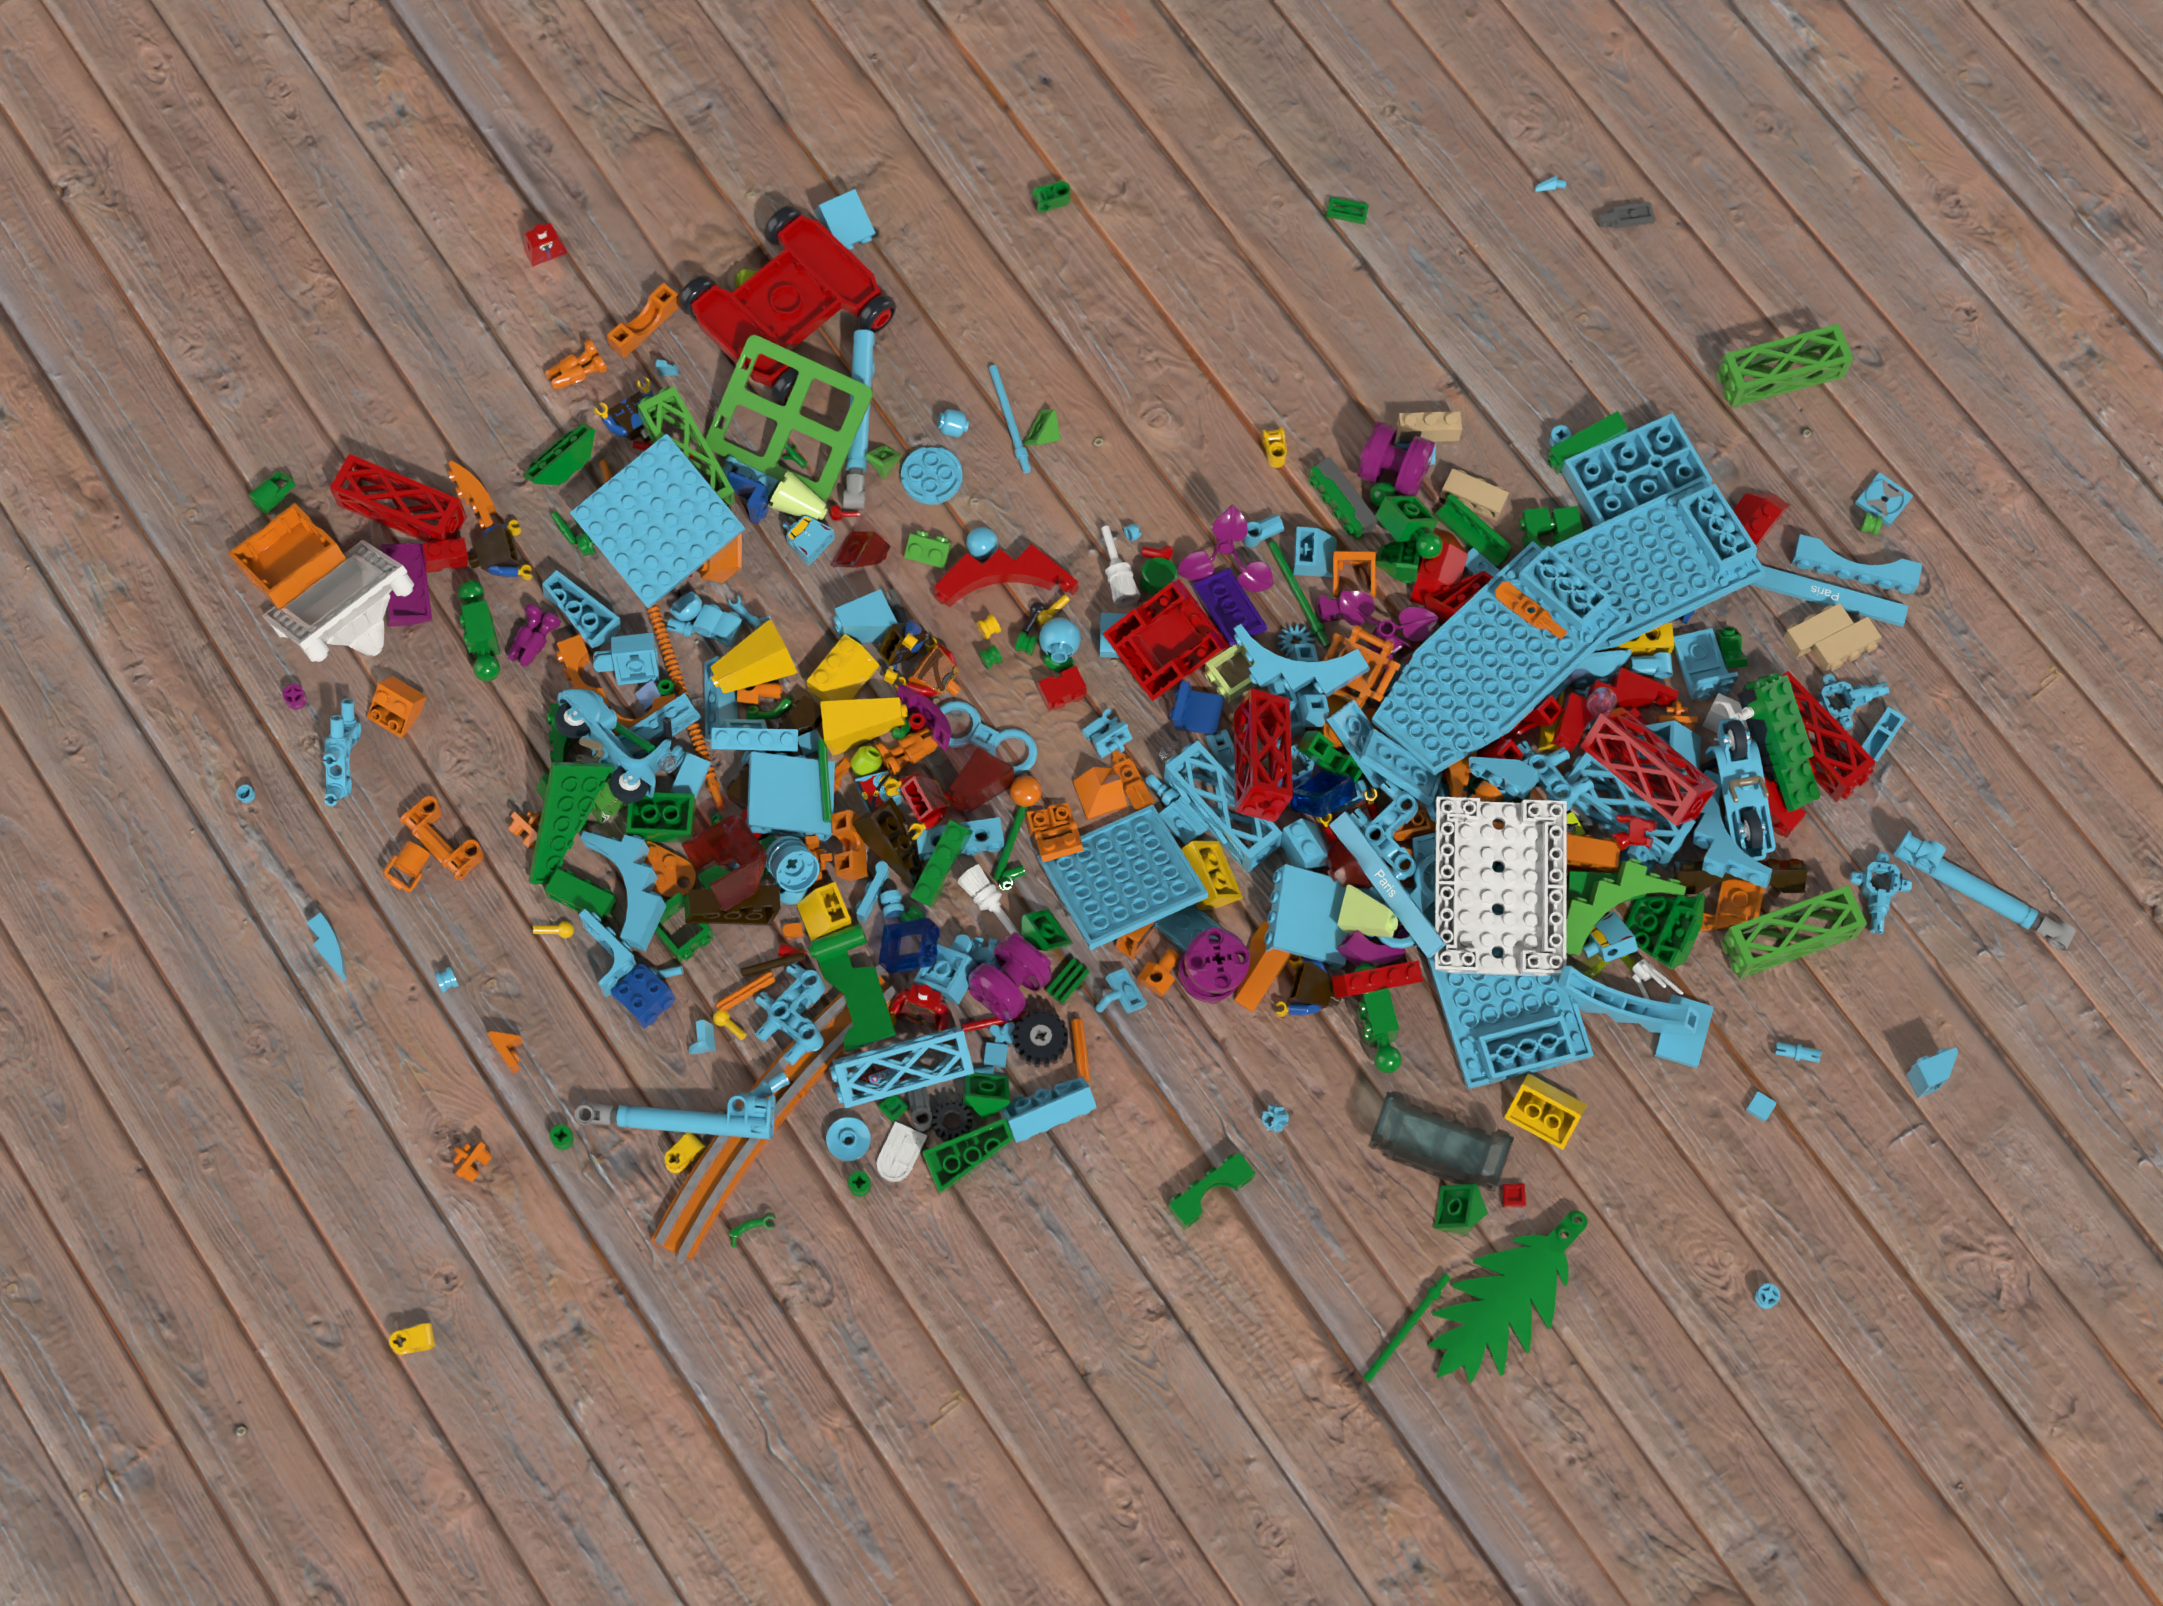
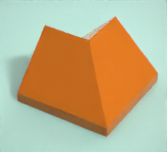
M1092 767L1073 781L1087 820L1127 807L1121 779L1113 768Z

